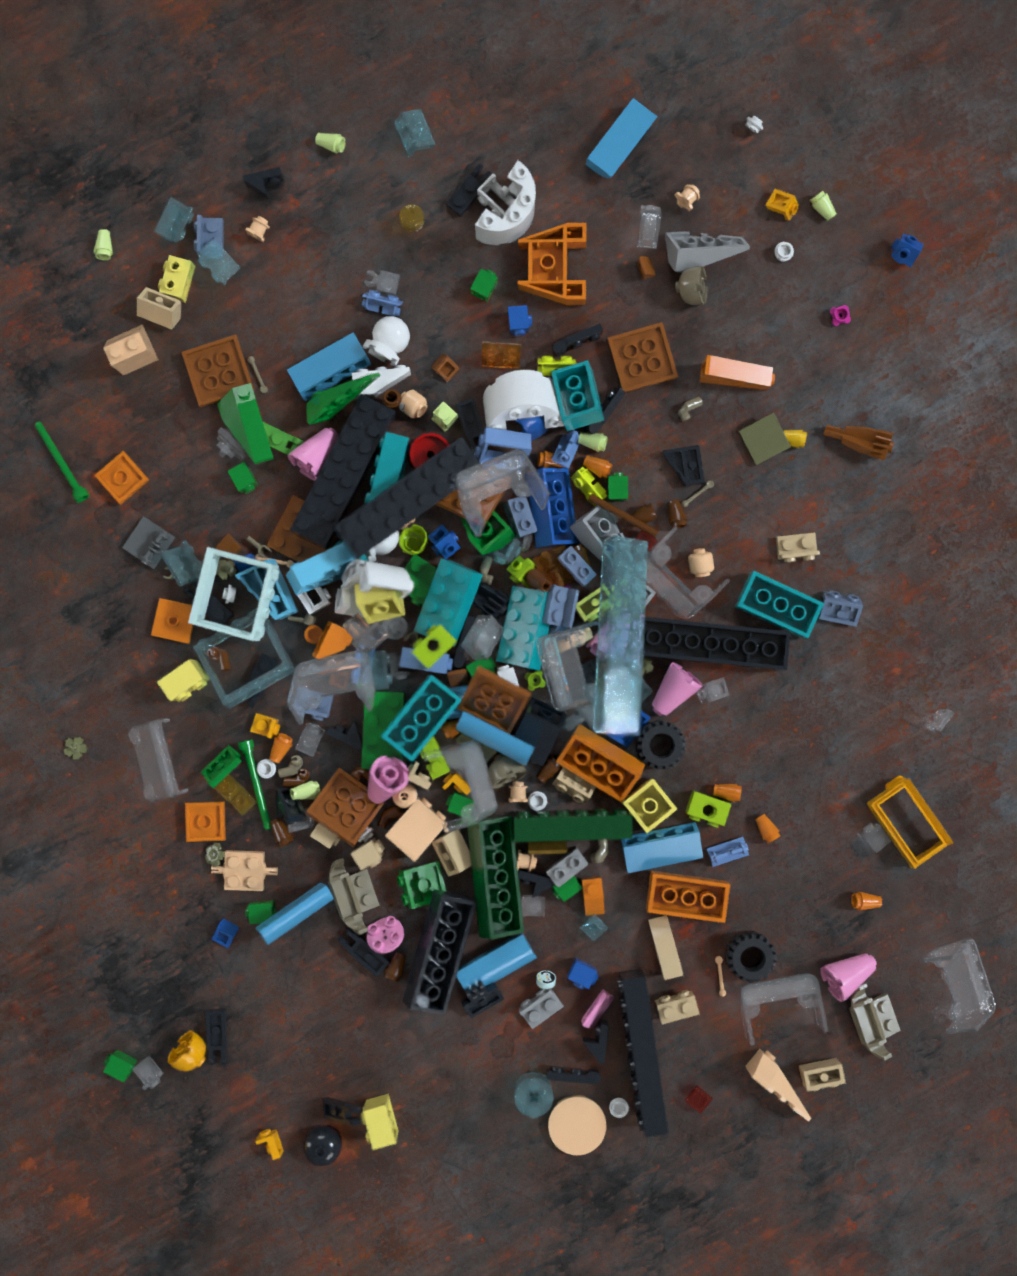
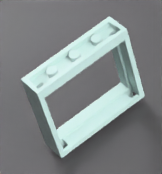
M207 547L188 623L251 641H260V638L265 633L264 623L270 613L268 607L270 600L274 597L275 590L273 587L279 577V566ZM220 556L267 569L252 633L204 619Z

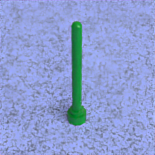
M37 421L35 428L72 487V497L76 503L85 501L90 497L86 488L79 486L43 424Z
M253 739L239 742V751L241 750L242 754H245L263 827L265 830H270V819L252 751H254L253 747H255Z

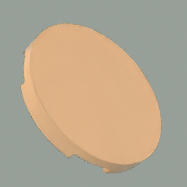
M571 1095L565 1097L558 1102L549 1115V1134L553 1143L567 1154L584 1155L590 1153L604 1139L606 1133L605 1115L601 1107L586 1096Z

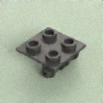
M143 516L122 548L140 559L144 564L155 569L176 537Z

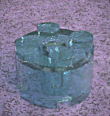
M528 1072L519 1077L514 1089V1099L518 1110L526 1116L537 1118L544 1115L551 1108L554 1099L553 1089L550 1080L544 1074ZM537 1092V1096H530V1093L535 1094Z

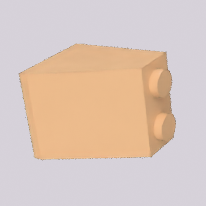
M143 325L107 340L103 347L111 366L123 375L158 360Z
M419 797L385 835L414 862L447 825L445 821L446 816L439 810L435 812L431 808L432 804L427 799H420Z

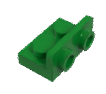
M228 745L201 771L207 783L215 788L242 762L240 759L241 755Z

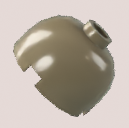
M694 266L684 270L679 282H676V292L680 293L682 300L687 304L704 305L706 303L707 286H705L704 280H707L704 267Z
M499 754L493 758L494 761L488 768L487 776L492 788L500 789L506 787V783L520 780L527 774V771L523 764L503 754Z

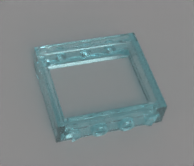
M257 609L250 611L248 616L242 619L234 620L230 627L243 630L254 624ZM269 618L265 619L264 627L283 664L226 695L205 651L233 635L215 631L214 635L199 640L198 644L193 646L223 706L228 709L296 671Z

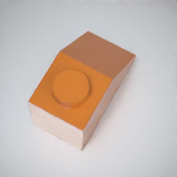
M328 621L312 656L321 659L345 650V647H348L352 641L353 636L351 635L353 632Z
M601 876L581 877L585 916L605 914Z

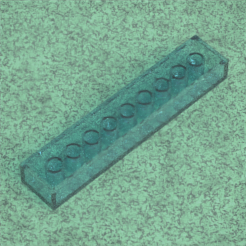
M612 536L603 540L593 733L619 736L640 735L648 541Z

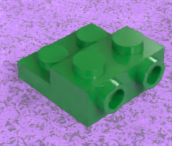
M413 555L405 567L410 580L413 581V589L408 596L412 598V603L421 607L425 602L437 568L419 556Z
M439 861L399 870L397 883L399 887L403 888L404 894L401 895L403 905L407 906L408 909H415L430 904L434 889L446 891Z

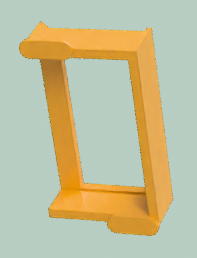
M901 775L897 776L885 785L886 790L866 803L911 868L916 869L917 866L940 850L954 843L909 778ZM903 788L940 839L939 842L916 857L879 806Z

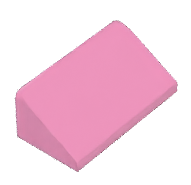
M603 989L582 1017V1025L587 1028H594L613 1001L614 996Z

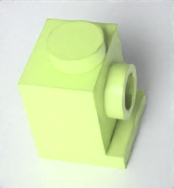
M443 401L433 412L434 416L431 418L432 421L446 432L458 419V415Z

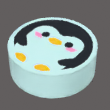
M541 971L537 974L536 983L540 988L550 989L555 986L556 976L554 973Z

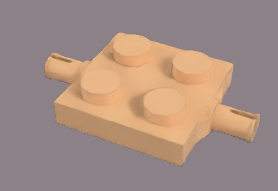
M226 850L224 865L218 867L212 865L211 867L212 874H223L224 890L263 891L266 875H278V867H266L265 852Z

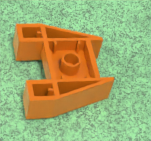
M565 223L518 239L519 249H528V281H518L519 290L565 305H586V280H567V249H586V223Z

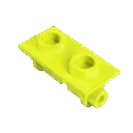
M542 356V359H537L538 364H541V366H538L537 371L541 372L542 376H552L551 371L576 364V359H572L571 356H561V359H553V356Z
M582 467L571 477L574 485L584 493L587 500L591 494L603 500L607 497V491L599 482L592 485L591 482L595 480V477L588 469Z

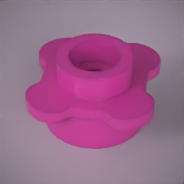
M848 306L833 307L830 310L834 326H838L841 323L848 324L851 321Z

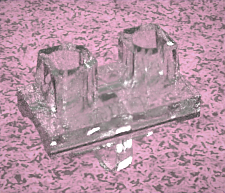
M221 427L217 431L219 433L217 440L220 441L217 446L221 449L219 456L224 457L228 455L230 458H233L235 455L243 461L247 453L242 445L234 439L235 437L228 427L225 429Z

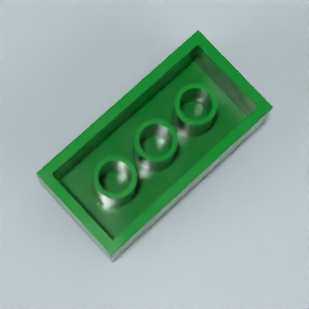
M365 691L361 769H371L373 763L382 756H387L386 758L396 757L402 761V753L380 735L404 707L405 693Z

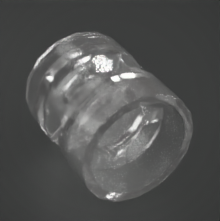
M401 616L384 620L382 623V632L389 639L400 640L408 633V623Z

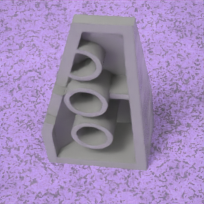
M684 231L665 232L668 262L674 271L680 273L690 267L706 266L747 251L750 248L743 237L719 235L718 238H713L704 233H701V236L698 237L689 236L690 232Z
M597 505L580 517L569 528L590 552L626 583L638 572L630 550L626 549L623 541L625 538L623 532L620 533L617 527V517Z

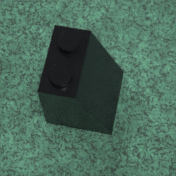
M532 697L514 737L534 747L529 761L543 766L562 729L567 713Z

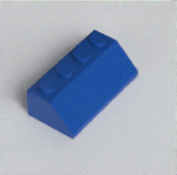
M540 468L526 472L531 513L537 528V532L534 533L536 548L578 544V538L569 528L576 522L569 470L567 468Z

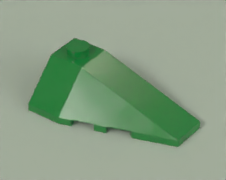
M379 373L368 374L322 392H315L311 396L312 399L307 403L308 424L329 421L381 375Z
M251 383L232 388L217 403L223 423L239 441L254 464L274 459Z
M493 511L484 527L461 517L469 541L482 555L502 549L516 537L511 528L495 511Z

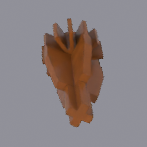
M827 424L824 431L825 436L842 440L841 444L859 453L870 455L872 458L885 461L887 453L892 452L894 442L891 441L893 433L881 429L876 430L869 427L846 426V429Z

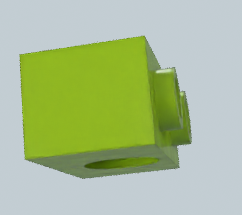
M441 624L438 626L433 625L426 632L428 636L424 640L420 638L413 645L415 649L412 653L428 669L457 642ZM432 639L436 640L439 644L438 649L435 651L430 650L428 647V643Z
M692 790L685 812L690 815V819L699 822L701 819L708 821V825L718 828L719 825L725 826L731 803ZM706 805L712 806V812L709 815H704L703 808Z

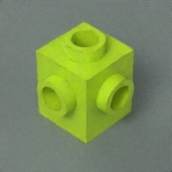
M518 556L506 570L511 574L509 578L515 584L521 583L529 589L530 585L527 583L526 574L536 565L529 558L523 559L521 556Z

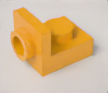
M774 189L766 203V207L769 210L783 214L785 219L790 221L791 217L798 210V202L795 195Z
M256 713L250 732L267 736L270 739L274 738V735L277 736L280 730L279 719Z
M457 772L454 775L450 773L443 780L445 784L442 788L444 790L452 782L455 783L453 787L460 794L465 793L468 795L473 789Z
M266 1129L259 1133L255 1140L256 1145L267 1142L266 1149L268 1154H271L272 1159L280 1158L284 1150L277 1129L272 1131Z

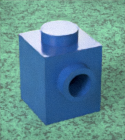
M527 305L508 307L510 334L524 336L525 333H529V327L532 326V315H528Z
M575 958L567 974L568 979L574 981L573 985L581 989L584 987L589 989L591 984L595 985L599 976L596 967L578 958Z

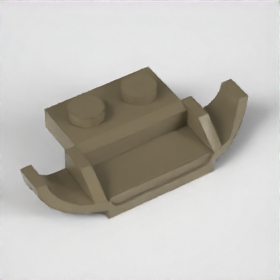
M344 858L338 859L331 865L328 884L340 919L347 927L360 935L368 931L362 920V912L380 905L368 870L364 869L349 875L344 867Z
M865 983L860 985L852 994L849 1010L861 1044L873 1055L885 1061L892 1057L891 1053L884 1046V1043L887 1042L886 1038L901 1030L888 994L883 993L873 999L866 996L865 988L868 986Z

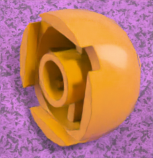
M190 1030L177 1041L180 1043L176 1049L173 1047L168 1056L167 1062L179 1071L193 1070L196 1067H200L205 1061L206 1045L197 1033Z

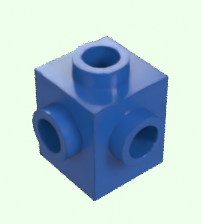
M903 233L900 239L896 238L893 242L891 257L897 263L911 267L921 253L923 244L916 237Z
M440 525L427 536L434 544L431 546L438 556L442 554L445 559L461 548L456 542L459 540L452 530L449 532L443 525Z

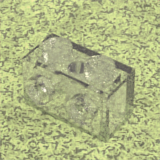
M478 615L461 646L474 660H487L501 638L503 627L492 615Z

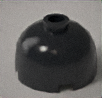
M317 1125L310 1129L305 1137L303 1144L304 1155L313 1165L328 1166L335 1162L341 1153L342 1136L333 1126Z

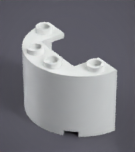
M520 161L516 162L507 178L513 181L508 189L510 194L516 199L503 219L485 209L475 224L476 239L489 245L511 243L520 238L531 225L535 210V184L529 170Z
M518 370L503 374L496 378V382L493 385H488L484 392L483 406L486 427L507 430V420L544 416L545 428L564 426L554 382L550 377L542 376L541 372Z
M359 559L353 560L346 567L341 577L343 584L341 589H337L335 613L364 618L356 605L354 587L356 584H360V591L368 592L374 586L399 590V598H404L412 591L413 581L410 580L409 574L402 567Z

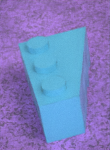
M342 543L302 563L297 562L290 566L286 577L297 596L341 579L346 567L354 559Z
M267 559L263 561L274 565H278L275 559ZM253 566L236 574V578L260 601L267 569ZM279 567V577L273 587L275 590L274 597L270 600L268 607L270 609L269 614L275 620H281L299 612Z

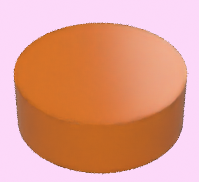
M310 625L304 631V638L310 644H317L323 630L317 625Z

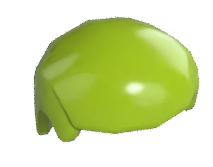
M416 524L409 528H404L399 536V547L406 554L417 555L423 552L428 544L426 531L423 527Z

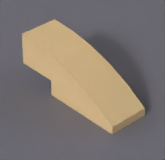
M667 915L648 919L664 980L683 976Z

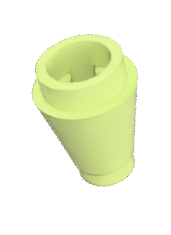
M318 133L316 144L334 153L343 152L345 137H342L341 134Z
M823 191L810 200L811 206L827 221L837 214L828 194H825Z
M108 230L98 231L93 252L99 260H110L113 255L110 232Z
M581 432L578 443L599 452L605 450L608 437L604 436L603 433L591 434Z
M312 780L290 789L292 800L316 799L320 794L318 782H313Z

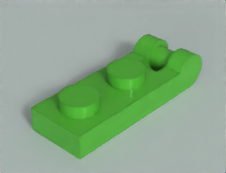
M263 422L271 448L289 455L292 450L304 443L303 440ZM289 441L293 443L291 449L286 448Z

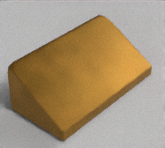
M567 841L528 842V853L566 854Z

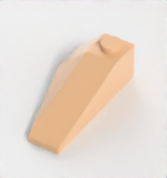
M759 1049L745 1066L752 1078L768 1091L773 1092L781 1101H787L794 1111L810 1121L811 1117L774 1061L776 1057L768 1050L763 1052Z

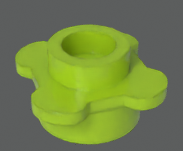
M536 670L534 673L525 674L524 678L528 682V689L530 691H534L538 687H545L546 682L542 678V671Z

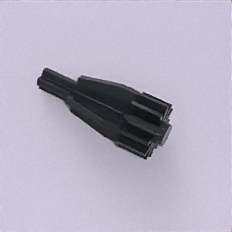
M480 582L472 603L482 610V614L495 622L500 616L503 617L506 614L510 598L500 590H495L491 586Z

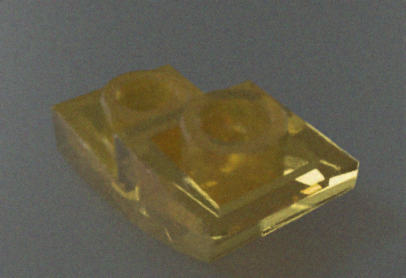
M230 774L215 787L223 798L229 801L241 815H245L257 803V800Z

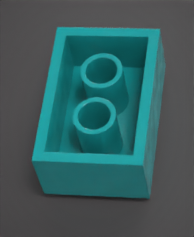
M588 360L551 371L562 422L567 431L604 421L594 373Z

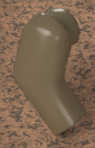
M696 397L685 402L678 411V417H680L682 422L690 419L689 411L702 406V399Z
M489 556L483 557L479 568V573L483 574L480 582L491 585L493 581V576L488 575L493 561Z
M298 755L292 756L288 767L278 769L279 777L283 778L298 774L303 765L302 758Z
M597 840L599 848L596 853L594 852L590 855L591 862L598 864L603 862L609 853L607 840Z

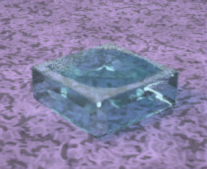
M595 914L580 927L593 941L608 929Z

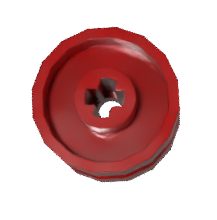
M422 434L415 439L409 449V465L414 470L429 459L427 452L428 454L432 452L435 455L448 446L449 443L439 434Z

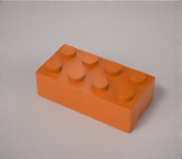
M581 724L577 726L556 761L561 766L620 802H623L640 778L645 763Z
M651 871L646 910L649 913L725 923L730 884L724 880Z

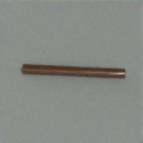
M594 494L590 495L588 499L590 502L649 535L657 536L659 531Z

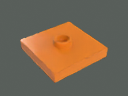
M125 451L119 453L94 475L120 505L149 481L148 477Z
M159 598L151 635L190 644L194 624L188 622L193 605Z
M225 801L185 803L186 842L226 840Z

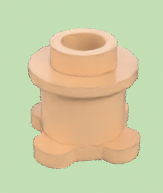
M687 184L682 193H675L678 201L677 204L681 208L684 207L691 211L693 209L691 204L700 198L699 189L694 185Z
M260 216L257 218L253 217L250 228L246 227L245 231L250 236L263 242L265 240L263 235L266 229L270 228L267 225L268 221Z
M521 781L512 782V785H509L510 797L508 801L528 802L526 798V788L528 786L524 785V782Z
M518 849L516 857L517 869H525L531 872V869L536 867L537 858L534 857V854H524Z

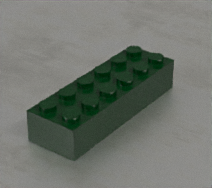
M616 808L614 812H607L606 809H595V812L588 813L586 809L575 810V813H569L568 810H556L554 814H549L548 810H539L537 814H530L529 811H518V814L514 815L515 842L632 839V815L625 808Z
M494 816L467 821L475 901L477 902L476 912L479 937L492 940L524 933L512 816Z

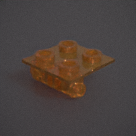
M482 341V366L491 368L506 367L509 369L520 368L521 344Z
M565 545L549 552L544 551L540 556L533 558L537 569L542 570L549 582H551V585L564 587L576 582L572 574L558 560V557L567 550Z

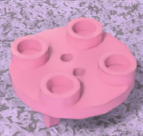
M394 916L379 919L367 928V943L376 953L384 954L393 951L401 944L404 937V928Z

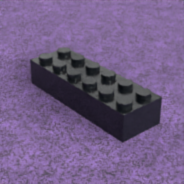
M433 890L402 1000L409 1009L446 1014L477 904L471 897L447 891Z

